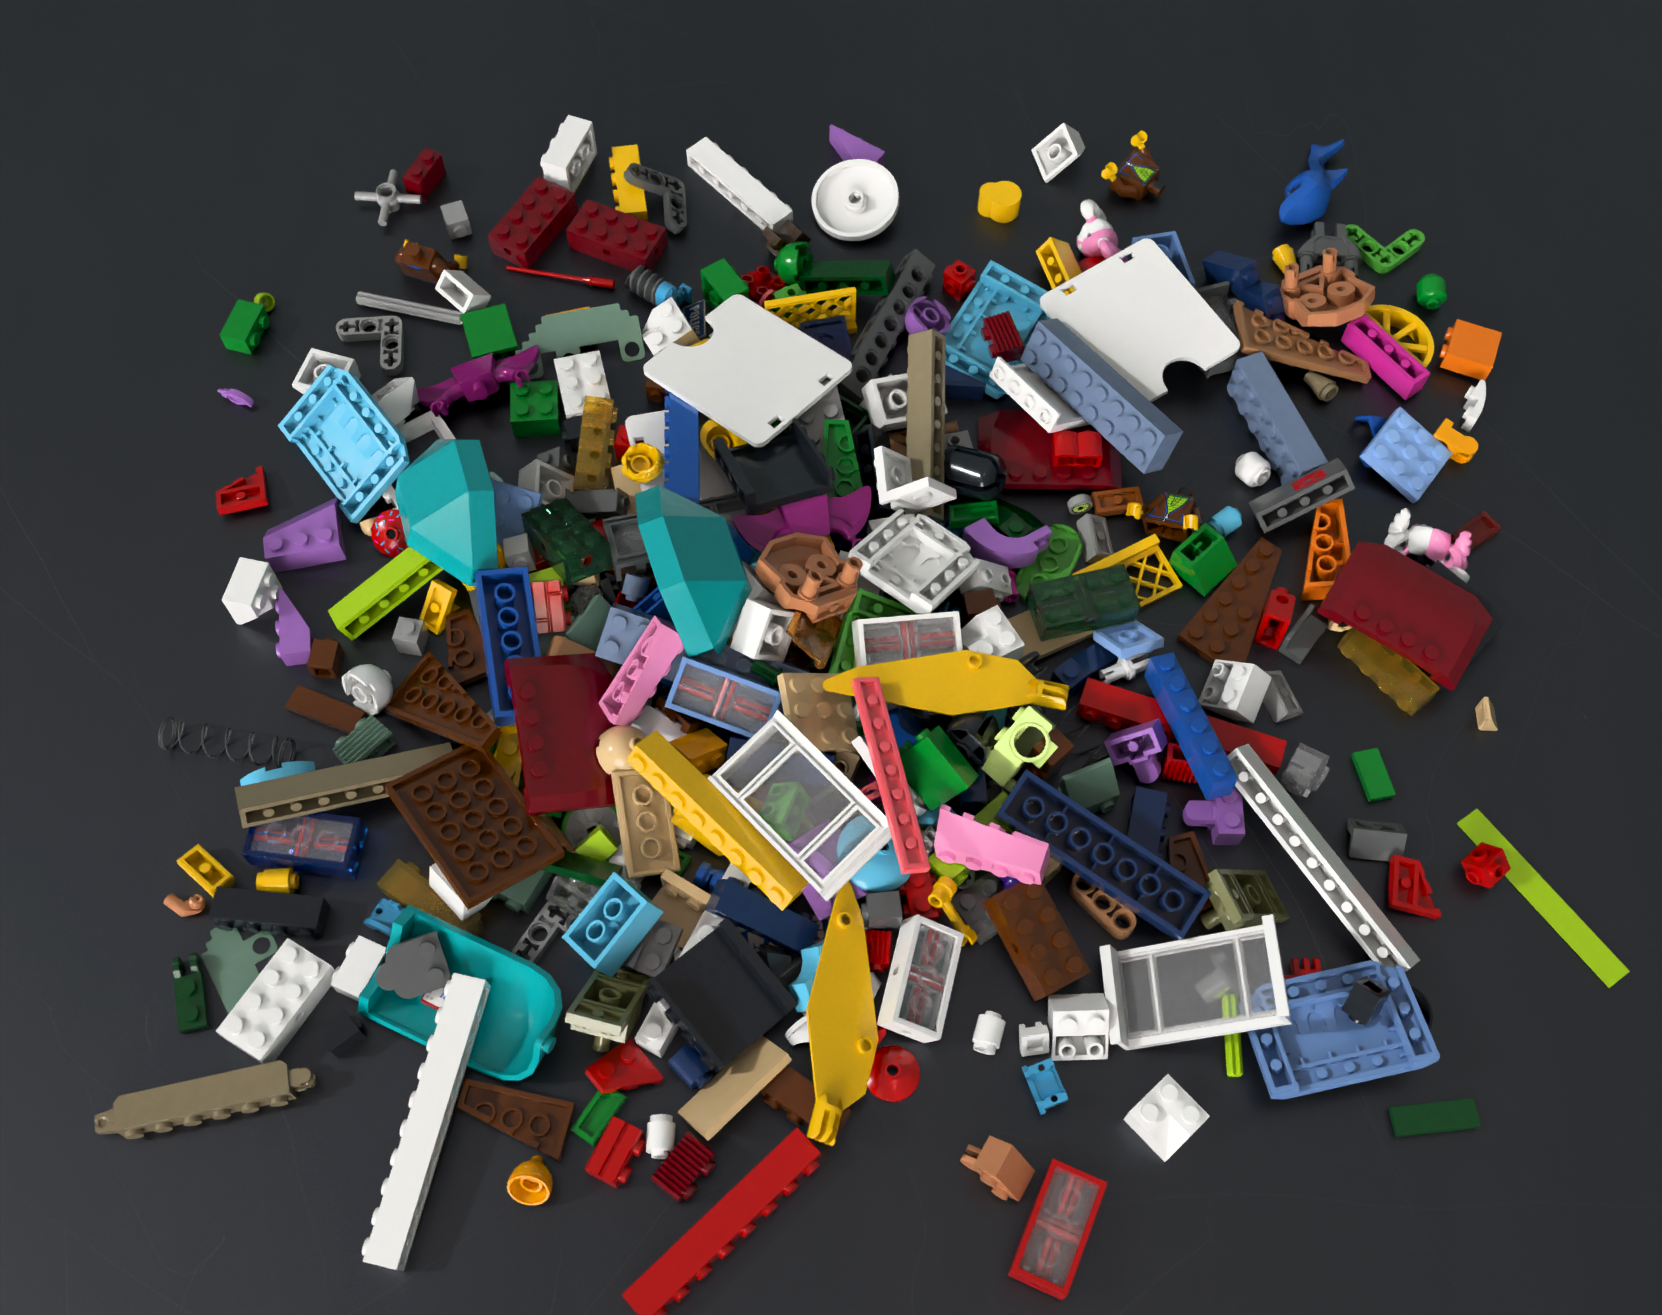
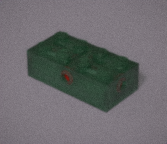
M567 498L556 499L552 503L532 508L530 511L521 514L524 532L528 534L532 546L567 585L613 568L610 543Z
M1124 564L1030 584L1025 598L1041 642L1135 621L1141 608Z

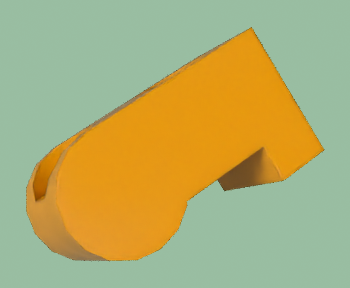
M1446 418L1433 436L1453 453L1450 459L1461 464L1468 463L1477 452L1478 443L1474 438L1464 436L1453 429L1454 423Z

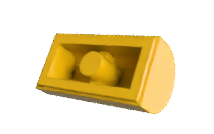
M197 844L176 860L178 865L213 898L217 886L229 888L234 886V876L200 844Z

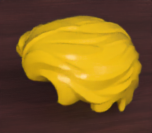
M648 443L631 445L621 458L623 465L622 473L631 481L641 484L648 483L661 474L664 468L663 464L665 463L660 450Z

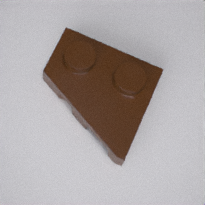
M668 695L659 696L655 703L671 721L675 722L678 720L683 723L680 730L685 734L708 728L710 725L706 721L665 707Z

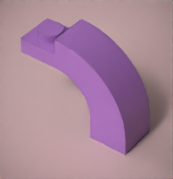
M983 518L964 528L962 540L967 542L971 548L970 553L976 558L1006 566L1008 569H1015L1035 563L1037 554L1043 552L1049 546L1052 531L1045 525L1026 536L1012 538L998 533Z

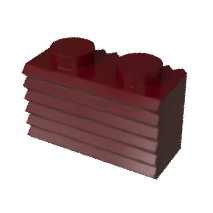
M426 147L423 149L402 177L406 194L421 195L422 201H426L428 195H431L430 192H433L432 189L438 186L437 183H440L439 180H442L441 177H444V174H446L441 153Z
M1006 311L992 317H985L983 319V328L980 331L983 341H988V351L991 359L1001 357L1007 363L1021 359L1025 345L1010 312Z
M688 1131L652 1175L651 1179L679 1204L683 1199L688 1201L698 1188L695 1183L702 1175L707 1177L717 1163L714 1161L716 1154Z

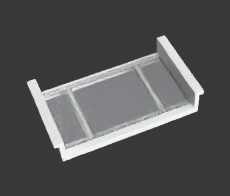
M778 710L712 776L708 777V780L827 902L892 839L886 816Z
M1274 915L1262 916L1263 925L1117 951L1111 945L1100 946L1105 999L1109 1007L1110 1044H1118L1128 1051L1292 1024Z

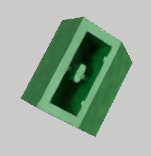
M1206 522L1173 551L1169 561L1174 572L1204 597L1237 566L1225 538Z

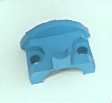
M381 898L370 917L366 918L363 924L372 930H378L390 937L393 921L401 914L404 908H402L400 903H396L392 899L388 901Z
M1052 1058L1029 1067L1027 1065L1021 1067L1041 1115L1046 1113L1045 1110L1069 1101ZM1040 1066L1045 1067L1043 1071L1038 1070ZM1055 1096L1058 1098V1100L1056 1102H1052L1051 1098Z

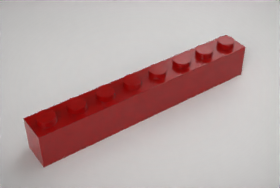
M1087 678L1076 712L1077 715L1088 721H1099L1105 723L1110 728H1120L1123 730L1159 719L1168 742L1178 743L1156 699ZM1207 716L1227 756L1236 748L1249 744L1275 777L1281 766L1287 743L1286 740Z
M798 1127L795 1128L622 1294L623 1298L638 1315H666L668 1313L666 1307L674 1300L677 1303L680 1302L690 1292L691 1289L688 1286L696 1278L699 1281L704 1279L712 1271L711 1264L718 1257L724 1259L735 1248L733 1243L740 1236L746 1238L756 1228L754 1222L761 1215L769 1216L777 1208L778 1204L776 1201L783 1194L788 1197L799 1186L797 1181L805 1173L809 1176L820 1166L818 1160L821 1158V1152Z

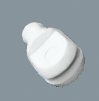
M1140 653L1133 655L1129 659L1118 658L1117 664L1099 670L1100 680L1105 678L1102 682L1109 684L1120 678H1125L1126 680L1135 678L1136 674L1146 670L1149 654Z

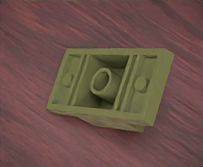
M1215 869L1208 873L1210 881L1203 884V887L1211 892L1209 898L1214 908L1200 916L1202 923L1207 929L1211 930L1221 922L1226 931L1263 925L1262 916L1271 914L1274 915L1275 923H1282L1290 918L1265 870Z
M619 968L611 978L595 970L567 1010L565 1022L571 1024L570 1029L595 1035L592 1046L595 1051L608 1052L611 1047V1040L625 1043L640 1018L643 998L647 993L648 986L646 984L651 977L636 971Z

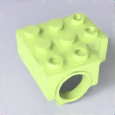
M1033 706L1021 707L1011 718L1015 721L1010 728L1004 727L994 738L997 741L994 746L995 748L992 749L984 766L981 768L1009 792L1017 783L1013 778L1021 770L1024 762H1032L1040 769L1058 748L1051 741L1049 732L1056 725ZM1045 737L1046 746L1039 756L1027 758L1032 747Z

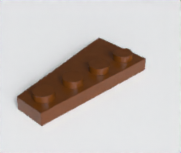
M465 1078L457 1107L560 1162L576 1104Z

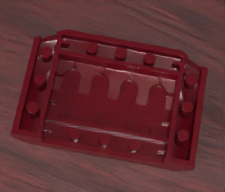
M998 410L977 419V450L998 454L1005 460L1007 477L1003 489L1105 491L1122 488L1120 452L1103 436V459L1099 468H1092L1090 466L1083 468L1077 466L1071 468L1067 466L1055 467L1052 465L1051 441L1053 433H1048L1025 410ZM1091 425L1067 429L1076 433L1086 430L1098 432Z
M1368 542L1357 543L1317 610V613L1338 625L1341 622L1348 624L1430 672V679L1451 691L1457 686L1493 620L1475 595L1388 545Z
M596 653L512 658L504 661L507 687L511 689L525 780L523 792L527 816L616 806L611 774L609 775L604 771L596 755V747L599 746L600 735L612 727L619 726L610 723L598 704L612 683L613 678L600 658L595 656Z

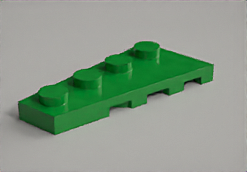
M824 419L822 453L828 466H832L835 472L833 492L826 494L827 497H843L863 487L849 420Z

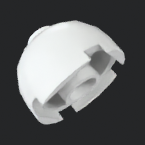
M364 664L352 668L342 676V685L347 696L352 694L356 699L353 702L354 706L365 711L368 716L379 713L391 701L393 696L392 678L386 670L372 664Z

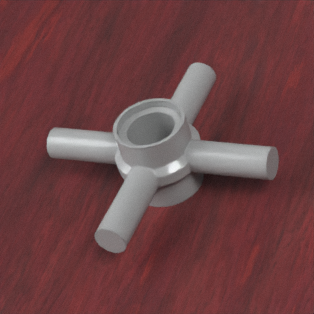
M390 170L388 182L380 184L376 188V192L355 191V200L377 201L381 206L378 224L381 226L387 225L389 213L397 211L401 203H422L421 195L400 194L396 190L399 174L397 170Z

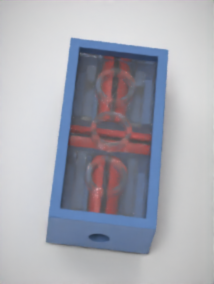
M684 654L665 707L752 738L774 716L780 704L781 696L778 688L693 657L689 658L688 655Z

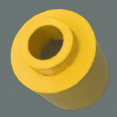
M293 868L265 869L263 872H258L256 876V889L259 891L293 894L294 890L299 887V875L294 873Z

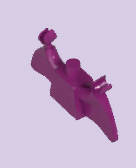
M534 345L512 357L497 360V363L493 354L490 353L452 367L450 369L454 378H450L437 385L417 389L418 403L429 407L435 417H438L440 412L446 416L449 414L448 407L463 396L468 402L477 399L484 400L488 395L498 392L500 390V383L506 381H514L521 388L523 387L522 381L531 382L529 372L539 358L540 349L538 345Z
M864 486L843 497H827V494L779 506L775 510L763 515H735L732 521L744 541L761 554L769 541L796 532L823 537L829 536L830 533H838L846 541H850L852 548H854L863 540L857 539L855 535L861 531L869 516L871 488L870 486Z

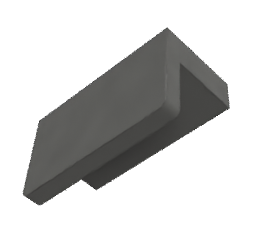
M1313 604L1309 605L1288 633L1279 649V652L1299 665L1328 626L1311 615L1315 608Z
M1348 818L1347 829L1351 835L1348 849L1349 857L1390 862V857L1393 855L1403 856L1408 834L1401 823Z

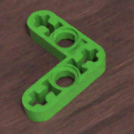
M1353 224L1346 225V237L1358 248L1362 260L1381 274L1391 272L1419 251L1425 241V236L1421 231L1411 229L1384 248L1360 227ZM1363 246H1368V247H1370L1373 251H1372V252H1366V251H1364V250L1362 249V247H1363ZM1393 249H1401L1404 254H1397Z

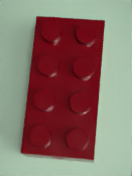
M538 176L488 234L492 253L522 268L530 269L578 212L575 193Z
M589 199L585 201L566 230L569 248L629 271L635 270L639 265H643L645 270L650 269L652 271L668 247L666 228Z

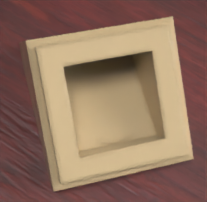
M1484 697L1475 707L1478 729L1496 731L1498 727L1494 706L1489 697Z

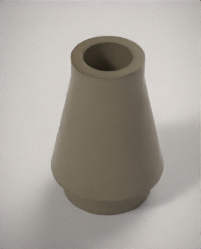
M1309 371L1304 376V382L1308 384L1319 400L1328 402L1337 394L1338 387L1335 381L1315 371Z

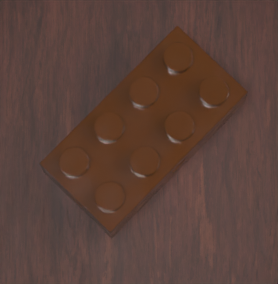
M1019 882L982 903L1034 1001L1054 993L1091 972L1043 882L1041 885Z

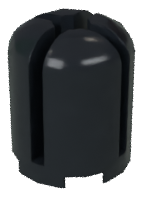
M955 444L947 447L944 451L946 456L944 460V484L956 489V494L982 501H991L1001 493L1006 483L1007 471L1005 460L998 454Z
M989 711L950 716L942 729L976 773L984 766L997 742L994 738L1000 731L994 715H991L984 721Z

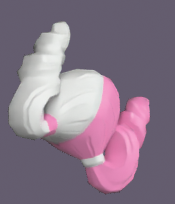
M1090 199L1084 200L1080 205V210L1086 219V223L1076 238V246L1086 257L1103 256L1105 259H1108L1122 251L1117 247L1119 243L1118 236L1112 225L1107 222L1104 212L1097 203ZM1125 256L1121 260L1126 263L1128 257Z
M1407 508L1402 509L1401 513L1395 515L1394 522H1391L1389 526V534L1384 541V545H1388L1403 555H1425L1434 562L1439 560L1447 568L1452 566L1464 571L1468 566L1467 556L1470 555V546L1472 544L1470 539L1472 533L1469 531L1461 532L1455 543L1451 544V534L1424 524H1415L1408 530L1411 514ZM1405 541L1406 545L1401 547L1400 544ZM1449 554L1450 559L1446 560L1445 557Z

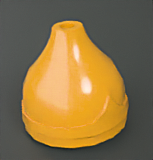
M535 1155L530 1160L522 1162L513 1170L509 1177L507 1191L517 1202L525 1205H539L547 1201L552 1191V1175L544 1164L543 1158L539 1155Z

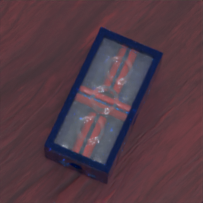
M320 812L249 827L241 855L253 866L293 868L294 871L355 879L368 829L362 819L358 817Z

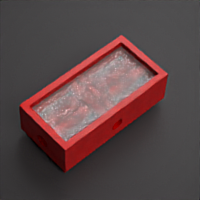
M1052 1159L1046 1170L1007 1276L1055 1298L1064 1300L1068 1295L1107 1182Z

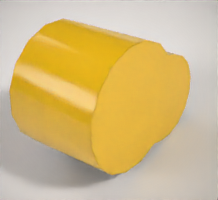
M1010 181L983 184L979 190L978 212L982 216L991 218L999 223H1008L1015 220L1020 210L1021 189Z

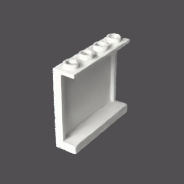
M997 357L989 377L1048 433L1090 425L1025 363L1010 366L1001 357Z

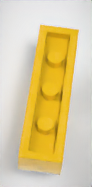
M1382 304L1371 305L1365 314L1427 369L1434 353V341L1428 327L1417 316L1400 307ZM1390 326L1396 327L1400 331L1392 335L1390 333ZM1409 335L1416 344L1399 341ZM1412 352L1420 353L1421 361Z

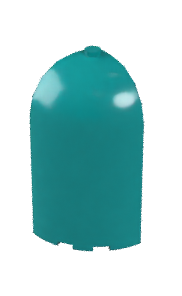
M408 905L393 921L390 940L385 952L396 943L437 930L451 975L458 973L484 979L491 985L467 1066L482 1074L504 1081H520L532 1075L545 1053L549 1054L556 1043V1037L553 1036L562 1013L561 990L552 976L533 962ZM378 966L370 981L359 994L358 1013L427 1046L430 1035H434L437 1027L435 1023L437 1010L421 1002L420 999L423 995L405 999L400 997L395 990L382 989L376 981V973L380 967Z

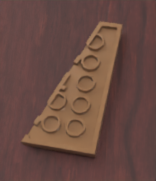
M1236 300L1233 305L1241 353L1249 356L1263 352L1269 361L1317 371L1355 382L1367 384L1372 378L1368 361L1345 350H1340V352L1333 350L1329 347V343L1322 339L1320 342L1308 338L1310 334L1279 319L1272 321L1263 316V311L1255 309L1253 312L1243 307L1244 302Z

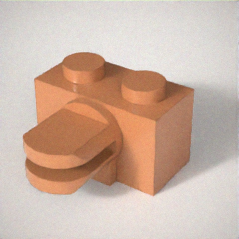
M990 1135L982 1149L968 1144L966 1152L970 1156L963 1154L960 1159L961 1163L969 1169L978 1172L981 1176L980 1180L993 1188L991 1192L1003 1200H1007L1010 1197L1020 1201L1035 1170L1012 1144Z

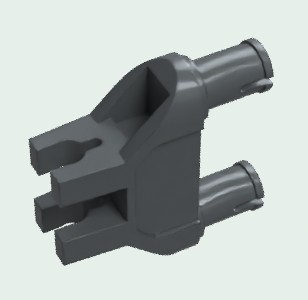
M1324 222L1314 223L1311 238L1296 254V261L1300 264V273L1314 268L1313 264L1323 265L1322 251L1325 249L1327 253V248H1335L1338 250L1337 267L1348 268L1359 279L1358 267L1362 262V257L1358 248L1346 237V224H1336V232H1333L1332 236H1326Z

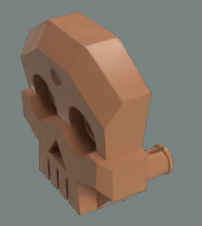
M1327 248V253L1325 249L1322 251L1323 265L1299 273V265L1295 263H1289L1284 266L1285 278L1282 280L1280 289L1284 312L1289 318L1297 320L1302 327H1337L1363 316L1375 299V286L1356 278V274L1348 268L1337 267L1338 250L1335 248Z
M796 532L769 541L759 557L754 570L760 582L774 592L773 598L785 610L796 609L803 611L812 623H816L830 616H835L837 613L841 614L848 611L857 595V581L863 563L857 557L842 560L827 537Z

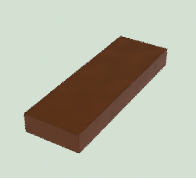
M300 685L296 687L285 705L289 711L347 734L354 730L359 720L367 716L363 710Z

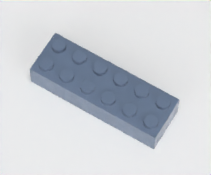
M1263 352L1237 359L1227 385L1228 394L1237 403L1239 413L1244 415L1248 422L1249 430L1255 434L1259 441L1260 449L1266 453L1271 468L1277 472L1280 478L1281 485L1328 463Z

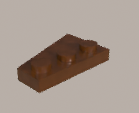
M470 608L447 616L446 637L449 673L461 687L487 677L482 635Z
M1194 831L1169 837L1167 840L1168 864L1203 887V884L1210 881L1208 876L1210 870ZM1210 898L1207 899L1199 913L1214 908Z

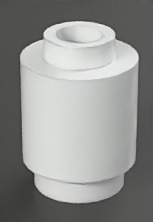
M986 1011L985 1014H979L972 1039L975 1051L986 1055H995V1051L999 1049L1006 1024L1001 1019L1002 1016L999 1013Z
M651 1115L650 1122L647 1123L646 1152L651 1154L653 1159H666L675 1148L676 1124L673 1122V1116Z

